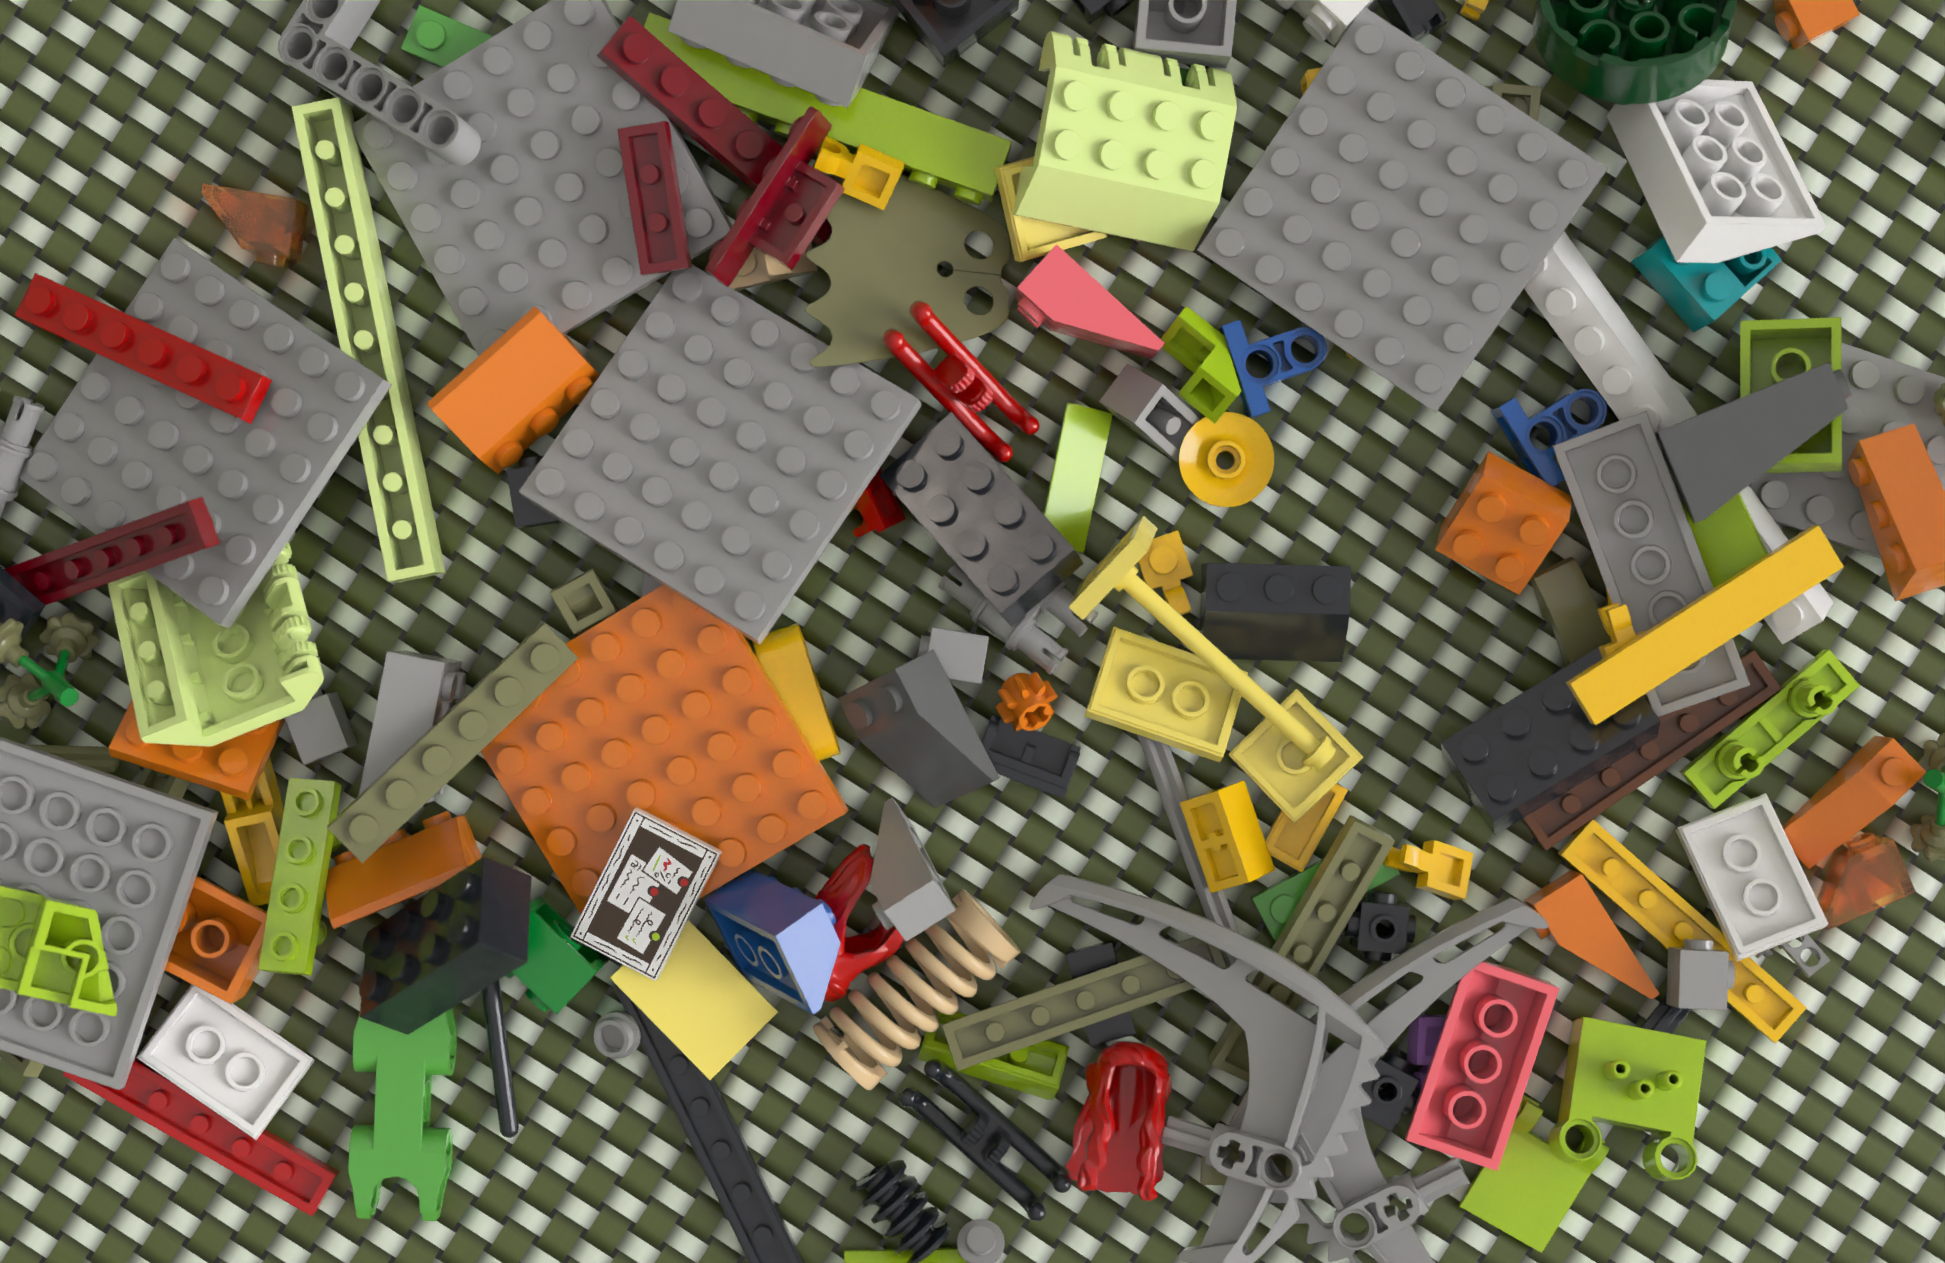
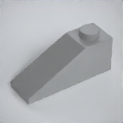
M893 797L884 802L870 884L878 899L872 905V908L887 930L895 926L907 942L956 911L914 826Z

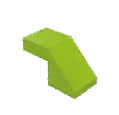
M1186 306L1161 337V340L1165 343L1162 348L1193 372V375L1178 392V395L1215 424L1241 393V388L1224 335Z

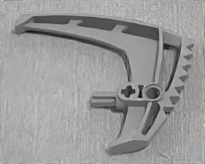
M1059 874L1037 893L1030 903V909L1035 910L1046 906L1053 907L1142 952L1184 978L1216 1002L1245 1031L1249 1055V1091L1242 1125L1230 1127L1217 1123L1215 1128L1212 1129L1169 1116L1167 1125L1163 1130L1162 1136L1164 1137L1162 1143L1205 1156L1207 1165L1215 1167L1218 1172L1228 1176L1217 1210L1202 1244L1185 1248L1180 1252L1179 1259L1187 1263H1254L1299 1219L1297 1198L1310 1200L1317 1198L1313 1177L1332 1178L1334 1176L1328 1156L1344 1155L1348 1152L1341 1133L1357 1131L1360 1128V1124L1352 1109L1369 1105L1372 1102L1360 1083L1376 1080L1380 1077V1074L1371 1062V1058L1387 1052L1386 1046L1357 1012L1319 979L1281 954L1245 935L1197 914L1152 898L1101 883ZM1072 895L1145 917L1144 921L1141 924L1127 922L1076 903L1072 899ZM1171 926L1211 944L1238 959L1229 968H1222L1208 959L1163 938L1160 932ZM1259 970L1318 1006L1317 1024L1247 980V976ZM1328 1032L1359 1050L1351 1082L1340 1109L1313 1161H1307L1305 1151L1298 1144L1314 1094ZM1234 1140L1240 1143L1238 1150L1245 1151V1155L1237 1161L1230 1158L1232 1151L1226 1150V1147ZM1273 1154H1284L1291 1160L1293 1165L1292 1175L1281 1176L1273 1170L1271 1165ZM1276 1190H1284L1288 1195V1201L1283 1211L1261 1243L1254 1250H1249L1247 1246L1248 1241L1262 1219Z
M1509 897L1423 940L1384 963L1338 996L1354 1010H1357L1384 988L1408 972L1423 976L1419 983L1366 1023L1388 1049L1408 1025L1473 968L1527 928L1545 929L1549 925L1546 919L1537 911ZM1500 922H1505V926L1501 930L1448 962L1439 963L1434 960V956ZM1318 1012L1310 1018L1316 1024ZM1343 1042L1321 1065L1314 1094L1298 1144L1305 1151L1307 1161H1313L1345 1098L1353 1076L1359 1050L1346 1042ZM1381 1055L1371 1058L1373 1065L1376 1064ZM1249 1088L1228 1126L1242 1125ZM1361 1107L1352 1109L1360 1124V1128L1357 1131L1341 1133L1348 1152L1344 1155L1328 1156L1334 1172L1332 1178L1317 1177L1335 1206L1333 1222L1324 1223L1303 1199L1297 1198L1299 1219L1294 1224H1309L1307 1244L1321 1241L1329 1242V1262L1348 1258L1350 1263H1362L1354 1252L1355 1250L1366 1248L1378 1263H1435L1411 1224L1416 1221L1418 1216L1430 1211L1427 1203L1470 1183L1457 1157H1454L1416 1177L1407 1172L1401 1176L1395 1175L1385 1178L1371 1151L1363 1124ZM1240 1151L1239 1157L1245 1155V1151ZM1271 1159L1273 1170L1277 1174L1284 1176ZM1276 1190L1271 1203H1287L1288 1195L1284 1190ZM1396 1193L1400 1199L1409 1197L1406 1199V1209L1399 1211L1396 1205L1387 1207L1390 1204L1389 1195ZM1358 1213L1366 1218L1368 1226L1362 1232L1350 1233L1344 1229L1341 1221L1348 1214Z

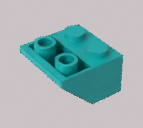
M1662 233L1631 262L1694 333L1718 319L1782 259L1770 247L1719 263L1676 262Z

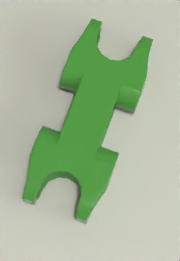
M453 1008L408 1035L360 1018L359 1013L353 1035V1068L355 1072L376 1073L374 1125H354L350 1137L348 1173L352 1185L357 1218L370 1219L371 1215L375 1214L383 1179L395 1176L407 1179L417 1189L422 1221H436L440 1217L445 1188L452 1169L453 1134L451 1128L430 1127L432 1075L452 1076L454 1072L457 1050V1026Z

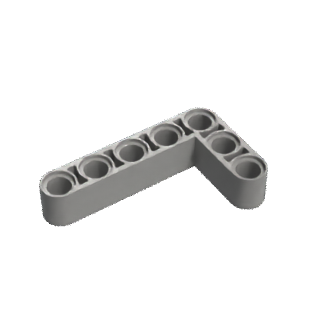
M381 0L302 1L278 42L280 57L287 64L311 81L447 163L463 166L474 160L481 148V138L474 127L449 108L350 50ZM453 133V136H452L451 139L447 142L448 137Z

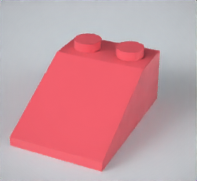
M1057 244L1017 287L1015 299L1019 302L1017 304L1019 307L1016 310L1036 329L1043 324L1050 331L1152 359L1165 344Z

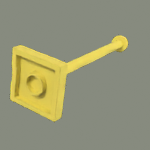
M1143 516L1082 580L1068 608L1083 620L1113 588L1118 592L1124 589L1306 753L1302 762L1307 767L1312 765L1316 770L1321 769L1336 752V748L1331 745L1332 740L1327 735L1322 736L1320 739L1316 738L1136 575L1138 569L1135 565L1148 552L1158 529Z

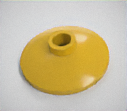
M1224 412L1215 424L1207 417L1199 420L1185 435L1179 451V469L1187 488L1198 499L1217 507H1235L1253 500L1267 486L1274 468V451L1267 433L1253 419L1234 412ZM1220 452H1228L1232 455L1233 465L1230 469L1224 470L1218 467L1216 457Z

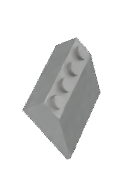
M677 0L668 31L681 36V40L689 46L700 49L709 48L725 55V58L736 66L743 68L753 67L770 75L773 81L787 87L797 86L807 90L824 104L831 106L841 105L848 108L864 84L898 17L899 11L895 6L881 0Z

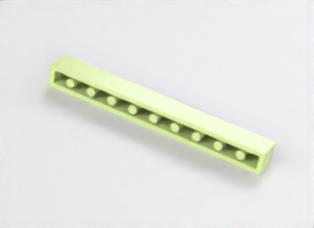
M339 97L292 106L340 349L392 384L358 435L387 581L400 583L444 574L446 572L360 147L355 139L352 123H354L352 108Z

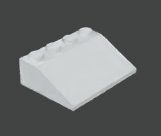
M1705 79L1698 86L1680 96L1646 104L1618 105L1615 103L1608 113L1607 118L1676 262L1719 263L1822 233L1826 228V224L1753 82Z

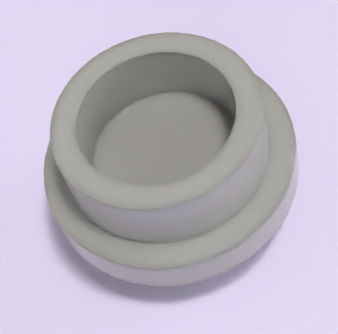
M610 1011L597 1021L594 1029V1043L603 1055L620 1059L629 1056L638 1048L641 1040L640 1028L635 1019L628 1013Z
M986 1219L972 1220L965 1224L958 1234V1252L966 1263H996L1004 1251V1235L1001 1229L992 1221Z

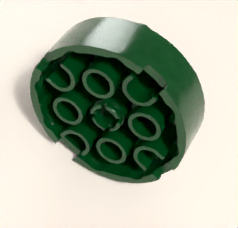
M1536 0L1533 34L1537 49L1550 70L1558 78L1579 92L1600 100L1614 102L1618 105L1655 103L1690 91L1708 78L1716 69L1727 47L1737 0Z

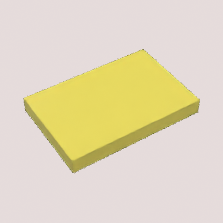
M1113 627L1084 717L1220 763L1224 757L1241 695L1197 655Z
M689 920L660 977L656 981L623 964L609 977L709 1080L778 1013Z

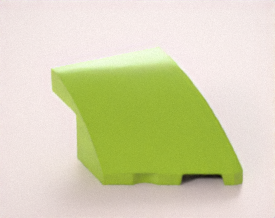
M0 885V988L16 991L20 995L67 1004L71 1008L116 1017L117 1005L112 990L97 910L38 893Z

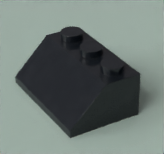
M1203 563L1201 573L1200 633L1229 659L1342 662L1350 617L1351 566Z

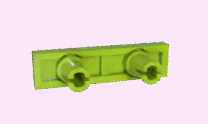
M1822 650L1780 686L1781 690L1756 706L1680 771L1682 776L1709 808L1716 809L1751 778L1758 776L1766 765L1825 715L1834 712L1838 704L1860 687L1830 650Z
M289 778L258 967L259 970L264 972L312 976L316 946L321 945L327 937V926L321 920L331 852L336 851L341 844V841L327 828V825L337 817L342 785L336 781Z

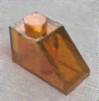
M203 184L202 195L239 246L256 255V263L284 268L285 260L300 262L309 210L307 204L295 198Z
M1868 832L1846 842L1848 848L1834 854L1817 897V901L1828 922L1824 929L1834 928L1916 892L1894 839L1879 835L1875 836L1874 832Z

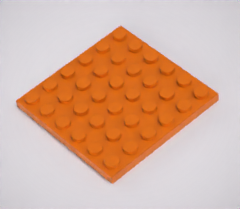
M661 585L565 643L578 659L481 750L485 760L580 914H582L633 810L637 807L722 850L699 899L846 814L849 810L743 634L664 585Z

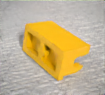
M1244 780L1180 802L1210 893L1249 883L1275 870Z

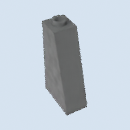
M1828 362L1655 433L1692 523H1697L1709 517L1848 409L1845 398L1851 396V391L1841 369L1833 371Z

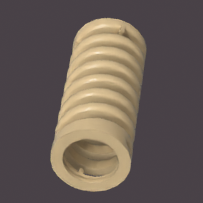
M961 889L959 894L952 899L958 907L954 905L956 911L946 916V918L970 952L937 923L924 930L952 970L937 959L916 938H911L907 942L905 941L904 944L906 950L923 970L934 988L914 973L897 955L893 954L886 959V965L905 988L917 1007L899 994L877 972H871L867 976V982L887 1006L898 1025L884 1015L858 989H853L849 992V1001L869 1024L880 1043L861 1029L840 1007H833L829 1015L842 1030V1034L839 1035L832 1030L835 1025L827 1016L813 1026V1031L819 1041L836 1062L857 1083L869 1091L888 1074L881 1064L888 1067H896L901 1063L903 1055L900 1046L908 1050L916 1049L921 1043L919 1029L926 1032H935L939 1028L940 1019L937 1011L946 1015H952L958 1010L959 1002L955 992L963 997H973L976 994L978 986L973 974L983 980H991L995 977L997 971L995 963L1002 969L1021 953L1017 945L994 918L964 889Z

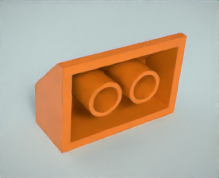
M534 306L426 404L478 459L499 474L504 468L518 462L524 450L540 436L551 432L557 426L562 416L576 404L581 403L600 376V373L574 343Z
M448 810L423 820L422 824L425 830L411 836H407L405 829L396 831L380 846L381 848L377 849L363 863L351 851L333 857L336 866L328 869L325 888L329 920L333 929L430 891L482 858L466 815L451 818Z
M196 876L165 970L229 1004L240 1000L246 996L259 971L258 967L267 912Z

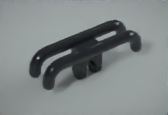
M939 1059L928 1060L924 1065L926 1076L937 1080L975 1113L976 1116L963 1129L928 1097L912 1087H907L900 1091L898 1099L901 1105L910 1107L1008 1193L1027 1212L1031 1220L1038 1222L1044 1219L1046 1208L1043 1202L1000 1160L1008 1152L1011 1145L1038 1169L1059 1193H1065L1071 1188L1072 1182L1068 1173L1053 1157L950 1066Z

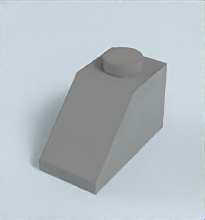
M1128 363L1099 401L1123 424L1178 464L1179 451L1185 435L1195 423L1201 420L1166 386Z

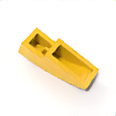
M270 756L249 801L221 792L227 811V816L224 820L225 827L249 903L255 906L269 903L284 812Z

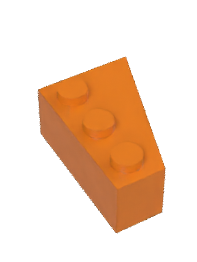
M1909 424L1858 441L1849 457L1848 471L1854 485L1859 488L1894 600L1898 601L1945 586V491L1915 424Z

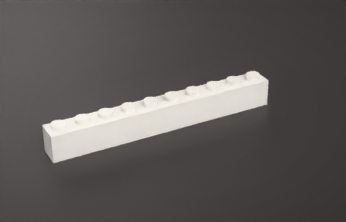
M1563 232L1524 289L1615 415L1621 421L1647 411L1655 433L1698 416L1567 234ZM1668 466V469H1669V471H1670L1671 477H1672V479H1673V482H1674V485H1675V487H1676V490H1677V493H1678V495H1679V498H1680V500H1681V503H1683V499H1682V497H1681V495H1680V492H1679V490H1678V487H1677V485H1676V482H1675V480H1674V478H1673V475H1672V473H1671V470H1670V468H1669V466ZM1750 486L1740 492L1741 497L1767 553H1770L1789 540ZM1818 583L1766 616L1764 620L1780 642L1784 644L1822 622L1834 602L1821 584Z

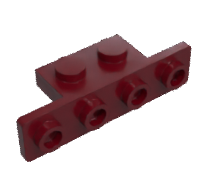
M810 106L805 114L797 118L792 124L788 133V140L777 157L772 158L767 163L762 173V181L751 198L746 199L740 205L736 213L735 223L726 237L719 240L711 250L709 263L705 270L726 287L731 285L754 248L793 270L844 191L839 182L808 165L832 127L823 114L814 107Z

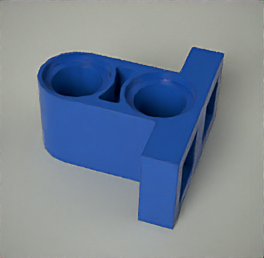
M1240 320L1223 325L1218 330L1225 337L1241 388L1239 396L1246 416L1251 419L1271 411L1263 389L1264 387L1308 373L1321 364L1327 352L1324 337L1309 327L1297 328L1252 344H1248ZM1295 339H1306L1314 347L1315 354L1310 363H1301L1294 359L1291 354V345ZM1257 353L1263 355L1268 360L1270 369L1265 378L1258 379L1252 377L1247 372L1245 362L1248 355Z
M1580 389L1562 396L1529 418L1516 398L1505 401L1490 412L1528 473L1555 486L1565 480L1552 457L1555 455L1553 446L1597 429L1605 420L1607 406L1604 398L1598 392L1591 389ZM1576 399L1584 401L1589 406L1590 418L1585 425L1575 422L1571 416L1570 407ZM1535 424L1544 426L1549 432L1550 442L1544 450L1535 448L1530 441V431Z

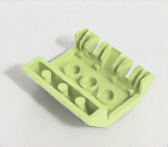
M1049 31L1044 40L1039 71H1050L1035 156L1032 166L1022 167L1013 215L1194 251L1220 203L1237 111L1231 72L1211 67L1206 71L1205 66L1193 63L1186 76V86H1182L1178 60L1166 57L1162 62L1161 56L1123 47L1117 51L1116 46L1105 43L1098 53L1096 67L1092 66L1087 39L1076 37L1072 42L1070 35Z
M289 542L286 543L230 629L217 624L145 570L108 583L139 734L144 743L212 747L303 711L323 683L324 676L320 660L317 657L316 645L312 641H307L312 629L300 582L297 579V570L295 566L288 564L289 558L292 555Z

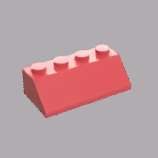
M1487 961L1481 962L1462 977L1454 991L1405 1140L1498 1171L1560 988L1547 980Z

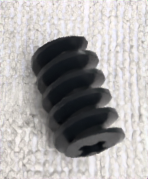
M896 1160L890 1163L887 1161L857 1180L850 1187V1191L856 1192L866 1188L868 1193L860 1205L862 1208L875 1204L878 1205L879 1209L871 1219L873 1224L888 1220L890 1224L882 1234L883 1238L888 1239L898 1235L901 1238L893 1250L894 1254L898 1255L910 1251L912 1256L907 1263H919L943 1243L951 1229L947 1222L934 1224L940 1214L936 1207L923 1209L929 1199L925 1191L912 1193L918 1183L915 1176L909 1175L900 1178L907 1167L906 1163L903 1160Z

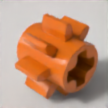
M1037 672L1031 675L1018 673L1009 677L1003 683L1001 689L998 690L1003 702H1000L995 707L1004 723L1010 722L1015 731H1020L1021 729L1033 731L1048 723L1055 712L1049 702L1055 700L1058 696L1049 681H1042Z

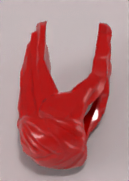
M866 844L859 845L839 864L815 898V900H823L832 910L836 919L833 927L841 942L824 1001L834 1002L844 998L850 983L861 972L893 955L904 942V938L895 926L887 930L881 922L869 933L849 938L845 937L847 918L871 879L874 859L871 858L870 846Z
M1119 1041L1104 1048L1096 1062L1087 1065L1085 1074L1089 1093L1074 1126L1073 1153L1071 1159L1065 1165L1069 1171L1070 1178L1077 1181L1076 1185L1080 1191L1131 1192L1138 1195L1143 1201H1151L1158 1197L1154 1187L1162 1180L1164 1175L1162 1154L1165 1144L1162 1143L1164 1137L1162 1135L1166 1126L1165 1106L1171 1094L1172 1078L1168 1073L1169 1067L1166 1059L1157 1049L1142 1043Z

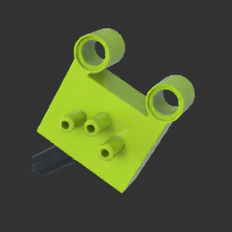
M1666 995L1640 1028L1588 1017H1581L1572 1021L1558 1123L1553 1126L1548 1136L1549 1147L1559 1160L1564 1162H1580L1593 1158L1600 1151L1602 1145V1134L1599 1127L1594 1123L1599 1122L1658 1134V1138L1650 1141L1645 1147L1642 1155L1644 1168L1652 1178L1659 1181L1681 1180L1693 1173L1698 1162L1693 1138L1706 1041L1673 1034L1692 1009L1676 1008L1666 1004ZM1570 1127L1579 1129L1584 1136L1585 1144L1578 1154L1572 1152L1565 1141L1566 1133ZM1666 1145L1672 1147L1678 1154L1679 1163L1673 1172L1668 1171L1661 1162V1152Z

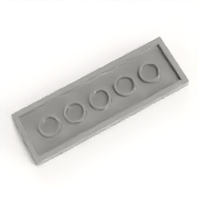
M1647 411L1553 446L1611 602L1627 605L1635 633L1649 630L1714 588ZM1732 638L1646 694L1652 710L1657 717L1750 686V682Z

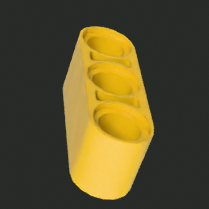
M795 623L769 632L760 645L753 641L758 661L819 761L841 754L799 624Z

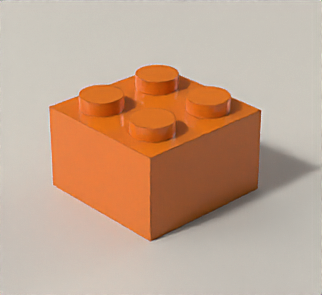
M1488 451L1442 522L1435 550L1520 595L1568 524L1572 496Z

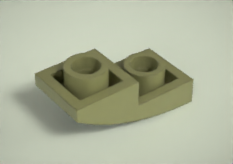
M1569 557L1533 574L1530 580L1541 615L1552 625L1565 665L1568 666L1604 643L1611 642L1610 636L1600 619L1597 610L1599 607L1577 561L1573 557Z

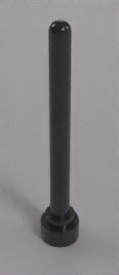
M498 980L481 990L500 1132L504 1137L512 1138L518 1133L519 1124L500 981Z

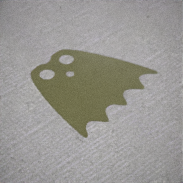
M903 174L900 175L884 210L842 193L826 217L832 230L830 239L826 243L809 250L806 254L810 261L825 270L831 281L827 294L805 308V312L823 323L830 329L832 334L830 345L822 353L810 360V366L825 367L894 358L895 356L886 348L882 341L883 333L891 328L901 332L905 340L918 353L940 348L910 315L911 304L918 300L930 305L933 313L961 342L982 336L1005 323L1009 315V292L1001 280V270L1009 260V236L1006 230L997 221L979 209L936 188L933 190L908 180V176ZM834 175L835 181L842 185L844 179ZM981 231L990 236L994 248L989 257L976 259L968 254L964 242L969 233ZM945 261L952 265L953 273L951 276H940L937 272V265L940 262ZM982 287L990 292L993 297V307L989 313L976 315L967 309L964 303V296L968 289Z

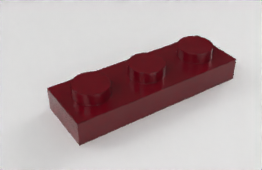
M660 121L617 129L640 274L646 276L692 268L669 122Z

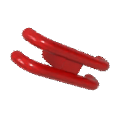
M920 300L913 302L909 310L911 317L944 351L947 357L933 369L905 340L903 334L892 328L883 333L882 341L884 345L949 413L952 412L986 451L1000 462L1009 461L1013 456L1012 448L976 412L984 410L992 402L1016 427L1028 435H1033L1039 430L1038 420L998 382L933 313L930 305Z

